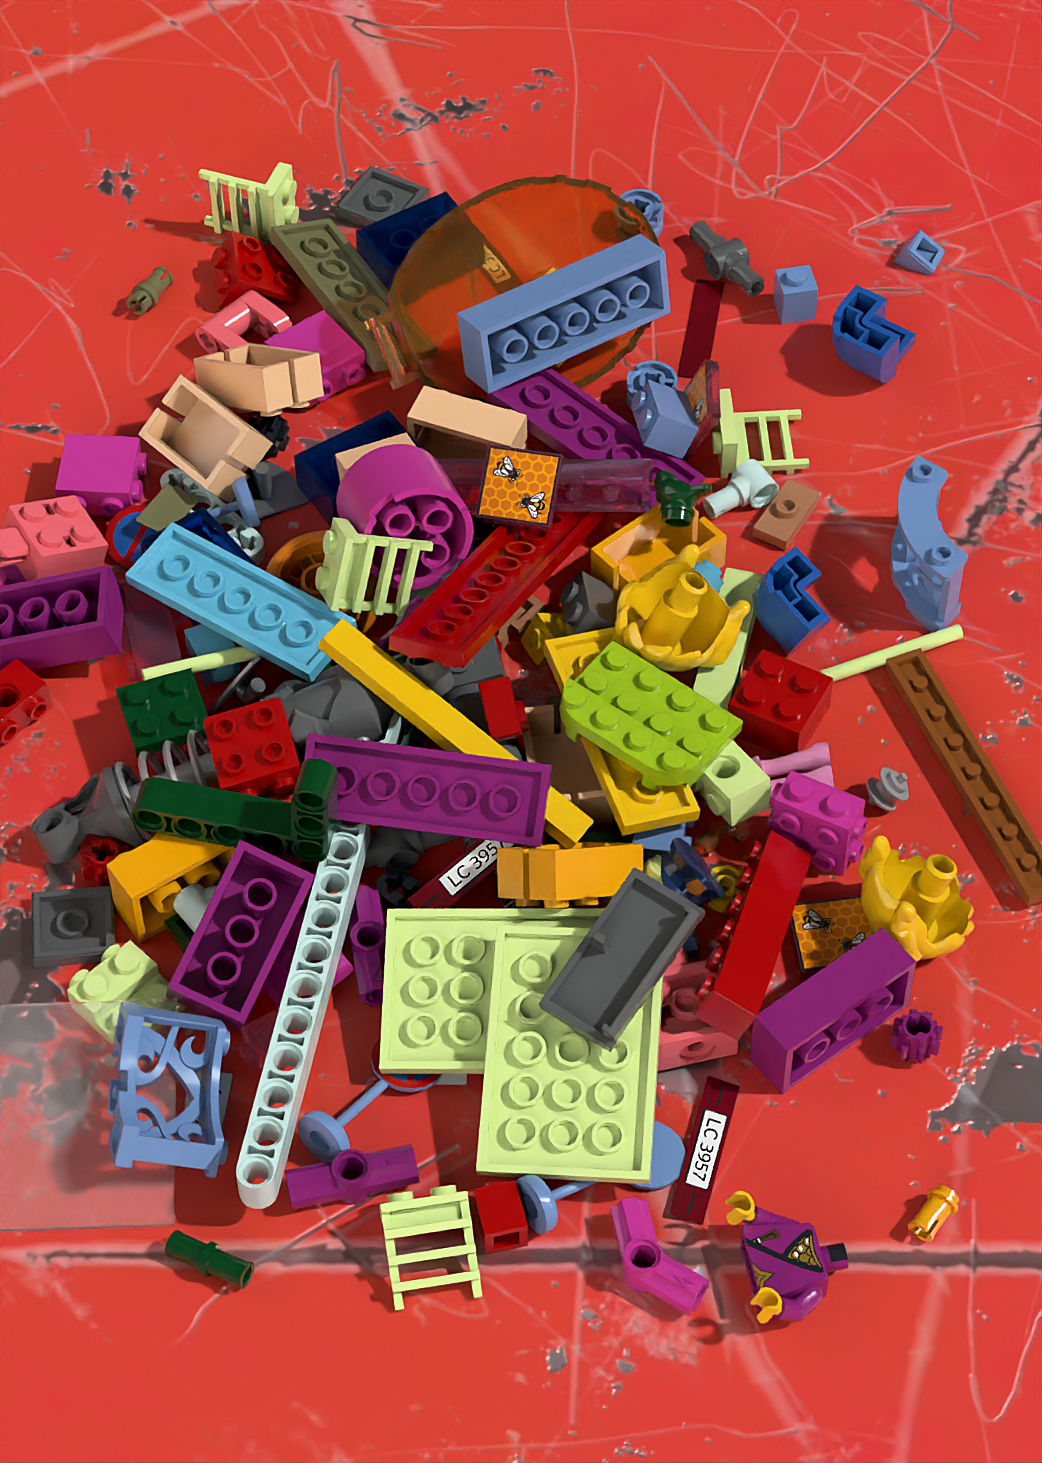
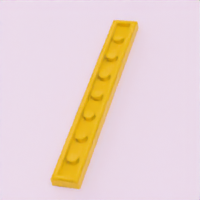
M342 618L318 644L317 647L445 751L518 760L345 619ZM550 786L545 817L548 825L544 828V831L565 848L571 849L592 825L594 820Z

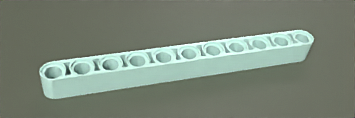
M337 820L327 859L318 864L236 1167V1178L241 1201L253 1209H263L270 1206L275 1201L279 1192L370 843V824ZM332 891H338V893L330 894ZM323 925H329V926H330V927H328V928H319L320 926H323ZM313 960H321L318 963H310ZM303 995H312L310 998H299ZM295 1030L304 1031L303 1033L297 1035L290 1034V1032H293ZM286 1066L294 1067V1069L290 1071L280 1070L281 1068ZM275 1103L285 1104L283 1107L280 1108L270 1107ZM266 1140L275 1141V1143L270 1146L259 1145L261 1142ZM255 1178L265 1179V1181L260 1184L249 1183L251 1180Z

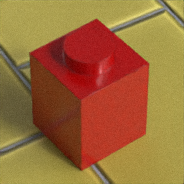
M516 1180L508 1182L491 1181L480 1188L473 1189L474 1212L485 1255L528 1246V1225Z

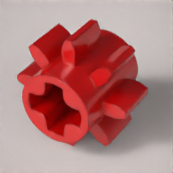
M113 837L109 839H93L89 850L81 851L80 853L84 879L94 878L97 886L110 885L106 864L113 861L119 854L128 852L127 845L118 847Z

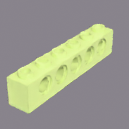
M733 740L700 778L690 786L693 792L698 791L707 800L709 808L715 815H721L732 827L771 806L769 805L771 796L770 777Z

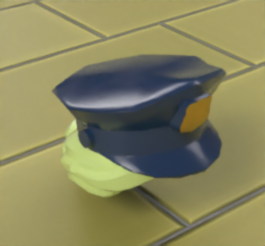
M680 837L672 840L668 853L664 852L661 856L657 854L655 857L649 858L643 866V871L646 875L699 907L709 903L711 899L721 898L726 895L723 886L711 867L692 846Z

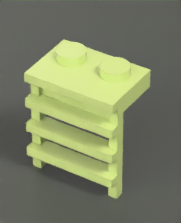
M279 162L266 184L205 169L199 171V178L209 181L213 217L207 215L204 219V224L214 227L215 233L221 234L224 229L250 235L258 240L271 241L268 238L271 227L297 223L299 217V207L295 206L297 183L293 180L292 165ZM222 184L228 185L232 221H228L225 218ZM241 189L247 190L251 226L244 223Z
M730 388L716 389L715 404L708 405L709 426H714L715 432H712L713 454H718L721 478H728V473H733L740 464L750 459L745 422H757L762 461L758 462L770 476L772 471L786 470V474L789 475L794 474V469H809V458L794 459L788 424V420L801 419V409L734 413ZM766 421L779 422L784 460H772Z
M333 517L331 530L325 532L323 539L325 558L323 566H319L316 572V588L320 591L330 610L338 611L339 608L351 609L354 613H361V610L374 611L375 615H383V612L395 613L397 617H403L408 606L420 550L432 551L434 544L432 541L358 534L348 519ZM375 546H383L385 550L374 600L365 601L364 596ZM398 548L407 549L396 602L386 603Z
M456 1185L430 1188L431 1196L416 1199L413 1198L412 1191L387 1195L388 1203L379 1205L395 1310L404 1309L402 1291L470 1280L473 1298L483 1297L468 1192H456ZM463 1228L465 1245L396 1256L394 1238ZM467 1254L469 1272L400 1282L399 1264Z

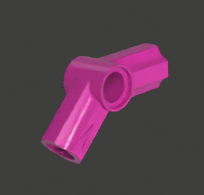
M632 1197L622 1199L618 1204L611 1206L610 1214L623 1264V1279L626 1285L636 1292H650L687 1315L695 1312L709 1287V1280L663 1253L660 1244L657 1243L647 1200ZM639 1261H646L650 1263L652 1266L648 1268H638L634 1265V1263Z

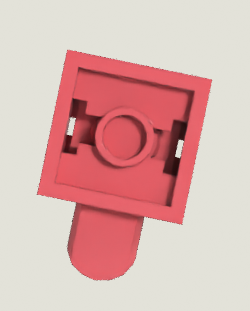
M75 495L10 505L7 509L3 527L0 529V567L17 565L26 581L103 566L109 544Z
M683 946L677 953L673 963L664 972L658 1071L737 1054L738 1040L733 1039L694 1016L699 998L695 996V991L703 977L709 974V970L705 968L707 960L690 963Z

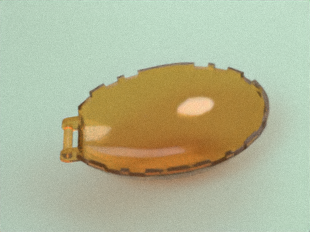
M567 175L537 178L533 176L513 180L486 190L449 211L422 234L402 261L389 291L388 312L364 321L366 329H371L392 377V380L389 381L392 390L418 380L423 386L445 390L455 395L489 404L486 402L488 393L465 375L457 313L528 283L537 272L552 266L558 270L639 234H642L660 247L655 232L646 217L631 201L626 202L611 192V187L590 179L578 180L567 178ZM390 321V325L397 346L405 360V363L411 371L410 373H405V370L402 366V363L399 359V356L396 352V349L384 324L386 322ZM652 321L566 359L557 369L551 366L550 368L577 387H583L613 369L615 364L627 353L632 352L637 346L636 342L645 329L650 327Z

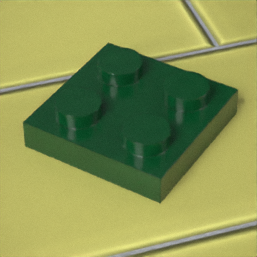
M191 668L115 688L117 700L136 757H139L142 751L150 754L163 751L164 742L167 740L174 742L177 746L187 744L189 730L198 731L204 739L207 738L203 722L208 715Z

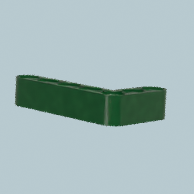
M316 758L305 760L302 762L291 802L159 777H149L141 783L131 814V820L137 827L149 832L237 848L239 841L242 840L275 856L306 862H322L327 859L337 824L338 772L331 763Z

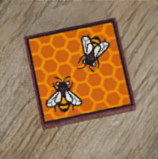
M709 359L704 361L683 390L687 394L699 427L686 454L681 459L686 462L692 457L721 418L718 362Z
M488 444L475 513L476 520L551 531L564 462L563 455Z
M861 895L796 902L789 923V929L800 979H809L873 935L862 907Z

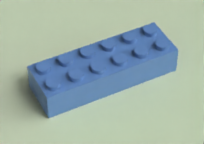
M639 234L457 313L465 375L489 394L671 313L665 250L642 234Z

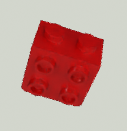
M231 231L222 246L215 249L211 258V266L214 267V291L217 292L218 308L224 309L243 295L247 289L292 304L296 303L299 299L297 274L273 244L258 240L249 235L246 236Z
M274 697L209 716L204 720L205 733L222 790L265 798L272 796L284 797L293 794L301 765L285 710L279 698Z

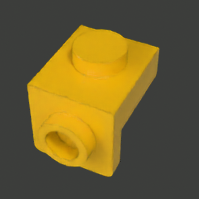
M536 613L523 634L521 643L536 665H545L547 662L543 652L545 640L567 636L563 613Z

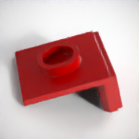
M509 676L479 682L478 686L489 736L496 742L518 737L522 758L524 759L525 744L522 733L530 730L523 700H514Z

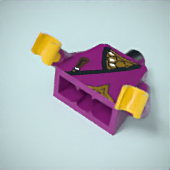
M744 1191L735 1192L725 1200L727 1205L734 1207L726 1215V1219L731 1225H737L741 1221L746 1225L742 1226L740 1250L753 1293L750 1304L757 1307L758 1321L763 1324L767 1323L771 1318L793 1322L802 1321L826 1296L829 1280L827 1272L848 1268V1256L844 1243L820 1246L812 1224L800 1223L799 1221L769 1212L756 1206L748 1193Z

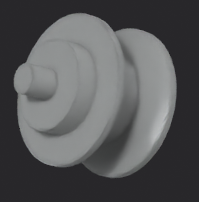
M884 767L879 771L880 780L874 777L867 780V789L870 797L868 802L872 806L876 805L886 811H893L896 808L895 799L906 801L909 798L906 783L908 778L905 773L899 774L890 768Z

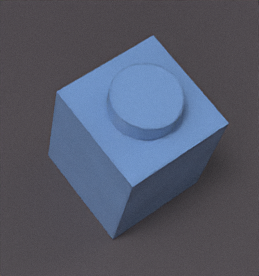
M810 265L776 269L773 302L781 325L816 319L818 287Z

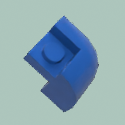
M856 285L839 304L833 315L832 341L839 359L852 369L884 384L895 376L897 364L915 344L916 333L886 320L887 299Z
M794 547L773 563L759 580L752 595L754 613L759 623L787 655L793 654L804 642L823 629L831 620L829 615L806 592L822 573L797 547Z

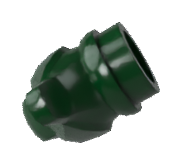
M667 470L659 471L651 484L657 489L655 493L656 500L661 504L659 509L661 522L671 527L690 526L692 517L695 515L693 507L700 498L712 492L711 484L691 486Z

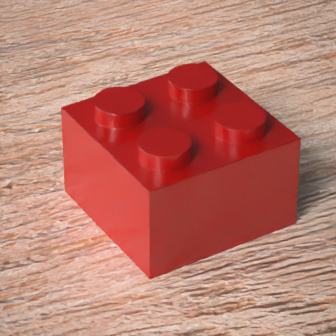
M762 649L728 703V712L743 721L742 729L737 736L782 756L804 750L830 707L833 678Z

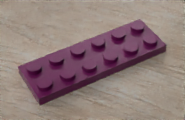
M550 367L489 393L486 402L491 405L527 415L528 432L642 513L659 504L655 496L657 489L651 485L659 471H670L678 479L691 486L701 485L705 480V476L678 457L644 446L637 428Z
M308 733L304 761L311 758L322 759L331 763L337 769V820L526 846H542L552 765Z

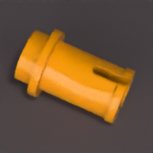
M938 1185L936 1189L932 1188L926 1194L928 1200L916 1217L908 1224L909 1229L914 1230L913 1234L923 1241L931 1242L949 1215H955L958 1210L957 1203L959 1202V1197L953 1190L944 1185Z

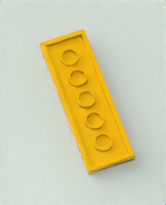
M615 627L544 641L543 652L561 694L566 681L569 678L575 680L612 640L628 649L624 641L619 638ZM580 737L622 836L698 820L700 808L690 786L685 788L684 784L676 786L657 785L656 790L647 788L642 785V773L585 737Z

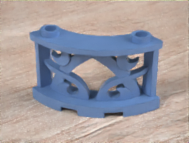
M917 456L907 469L899 489L897 501L899 523L894 532L891 546L890 570L894 587L899 590L904 598L906 609L918 622L933 633L947 628L960 614L961 603L958 600L964 564L967 562L968 555L948 538L942 529V521L937 516L940 490L948 479V472L922 456Z
M121 1002L112 1050V1057L119 1058L115 1062V1069H118V1080L111 1079L108 1090V1115H113V1118H115L113 1128L110 1129L108 1134L110 1153L114 1166L131 1168L133 1160L204 1169L206 1177H216L218 1166L224 1165L228 1153V1141L224 1139L219 1116V1080L222 1056H226L229 1050L230 1032L227 1031L220 1017H207L139 1007L135 1003ZM143 1022L169 1025L172 1028L165 1039L156 1031L143 1025ZM180 1027L204 1030L206 1032L205 1047L202 1054H195L191 1050V1042L195 1036L188 1038L179 1051L173 1046ZM154 1056L158 1059L155 1068L150 1073H145L138 1067L139 1060L146 1061L149 1067ZM165 1066L176 1076L191 1100L190 1105L180 1115L167 1123L160 1110L151 1101L136 1095V1090L152 1085L160 1077ZM202 1070L201 1081H199L195 1073ZM137 1113L146 1114L149 1117V1120H139L137 1117ZM198 1117H199V1125L194 1124L195 1120H196ZM190 1138L195 1139V1140H197L199 1143H197V1142H191L189 1139H190Z

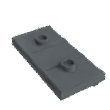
M634 867L539 1002L540 1008L611 1052L617 1044V1040L637 1011L644 1005L647 1000L646 998L668 966L673 963L677 953L697 924L706 915L705 910Z

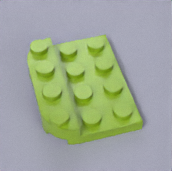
M613 640L575 680L569 678L566 681L559 707L561 719L566 726L565 734L571 740L576 742L581 736L585 737L642 773V785L653 790L657 789V785L676 786L684 784L685 788L694 784L740 733L743 721Z

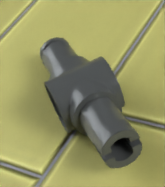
M698 221L691 226L689 230L691 235L689 237L703 250L704 264L712 278L719 280L726 277L729 281L737 283L749 297H755L763 291L764 279L749 267L750 259L747 248L739 238L727 240L723 236H718L704 221Z
M377 826L373 832V837L370 838L363 869L377 866V868L385 867L387 871L393 869L406 871L416 865L419 855L424 854L423 850L457 840V837Z

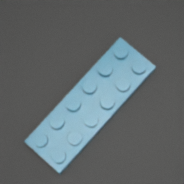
M173 522L170 523L125 574L129 585L308 682H313L331 661V658L317 647L321 639L342 618L357 629L356 619L339 610H330L326 603Z

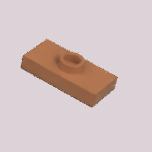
M787 479L753 527V536L786 550L820 502L821 493Z

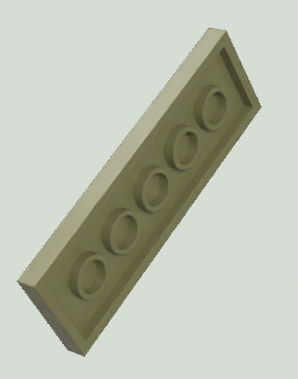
M330 218L271 227L268 238L329 316L365 351V361L374 372L427 363L434 360L437 350Z

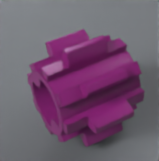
M910 1009L907 1016L903 1014L901 1018L895 1017L893 1024L894 1032L891 1033L890 1046L895 1047L896 1052L901 1053V1060L907 1062L909 1059L915 1061L916 1064H923L925 1057L929 1059L931 1055H938L940 1048L939 1040L942 1038L943 1026H938L937 1021L932 1020V1013L927 1011L922 1013L917 1012V1009Z

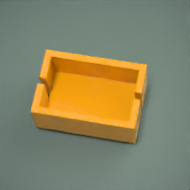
M659 503L591 548V576L621 592L622 588L631 581L639 582L642 576L667 559L679 555L681 550L690 544H695L700 549V557L697 562L701 563L703 560H707L720 569L725 565L727 536L706 517L703 516L698 520L699 511L695 508V515L692 517L690 526H667L661 522V514L659 513L661 504Z
M577 842L571 849L565 848L560 843L546 844L541 847L497 848L498 898L515 899V906L521 907L540 906V900H544V908L569 907V900L573 899L574 905H598V897H603V902L609 903L634 867L644 873L643 844Z

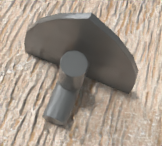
M262 459L254 470L248 468L245 472L249 475L247 483L260 521L310 503L303 488L296 479L278 465ZM235 511L243 519L241 511Z
M262 656L256 657L242 670L207 712L208 717L212 716L233 694L246 705L260 702V699H262L260 695L266 687L264 680L254 678L249 685L246 682L258 671L265 658Z

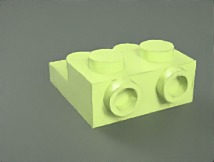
M131 940L122 947L118 944L110 946L103 953L101 963L90 972L87 969L77 972L69 983L70 988L67 989L71 1008L112 1046L121 1002L135 1003L139 1007L180 1013L187 1008L165 997L169 982L159 974L157 964ZM143 1022V1025L151 1028L156 1032L165 1026L162 1024Z

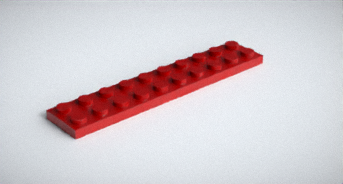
M555 485L548 526L504 520L389 635V650L401 652L409 658H425L438 661L446 667L464 668L611 511L612 498ZM528 500L526 501V505H527V504H533V503L529 502Z

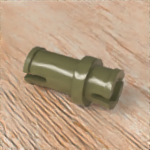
M156 267L144 282L136 284L132 289V295L127 298L126 304L129 309L135 304L138 305L133 311L134 314L144 315L147 309L154 308L159 302V296L173 283L174 279L171 272L163 280L160 279L167 270L165 267Z

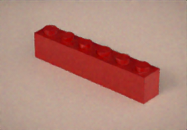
M772 830L761 843L755 840L744 857L743 861L748 863V866L744 867L734 884V887L739 891L729 901L724 912L729 918L723 922L715 936V941L719 943V946L714 948L705 964L709 974L703 977L695 991V996L699 998L694 1016L735 1040H738L758 1017L813 855Z

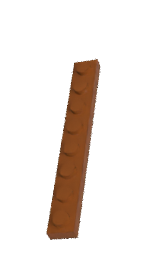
M921 648L886 659V672L1025 904L1029 907L1042 902V845Z

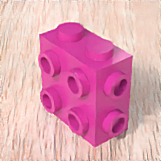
M325 310L305 318L300 323L264 341L267 346L319 353L324 396L310 400V405L306 406V408L328 399L331 395L349 385L356 384L366 377L365 351Z
M66 434L55 487L56 498L75 495L88 515L114 517L117 512L126 507L141 503L143 483L140 481V477L147 474L148 454L142 453L140 437Z
M791 770L784 783L778 782L771 793L769 805L773 806V810L769 816L767 828L813 854L810 862L819 869L833 871L843 876L850 862L855 864L858 862L864 849L865 841L860 839L868 823V818L863 817L865 800Z

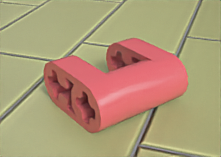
M248 290L197 327L195 334L200 345L208 353L223 352L224 361H226L225 350L248 344L240 336L250 328H253L265 338L270 339L275 334L292 327V323L281 309L257 292Z

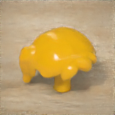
M695 544L685 546L679 555L667 559L656 566L652 571L642 576L639 582L631 581L622 588L618 597L615 630L619 638L624 641V644L630 651L663 671H685L697 666L713 668L724 664L736 644L743 619L750 611V603L745 600H739L734 605L728 606L708 581L694 569L700 557V549Z
M876 836L873 839L871 847L861 857L858 865V872L863 881L861 903L873 934L883 928L916 962L941 957L961 947L965 942V936L969 935L974 929V923L969 920L974 909L967 899L960 897V884L956 876L958 871L954 861L942 854H932L927 860L919 855L899 860V851L890 849V844L885 836Z

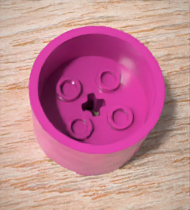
M392 444L379 447L360 457L348 469L341 480L336 499L339 518L350 521L358 534L432 541L434 544L432 551L420 550L411 590L422 589L442 581L440 576L448 572L460 558L463 560L466 558L471 548L474 534L471 514L439 462L427 451L407 444ZM375 546L370 572L377 578L379 577L385 550L383 546ZM398 548L389 587L399 589L407 549Z

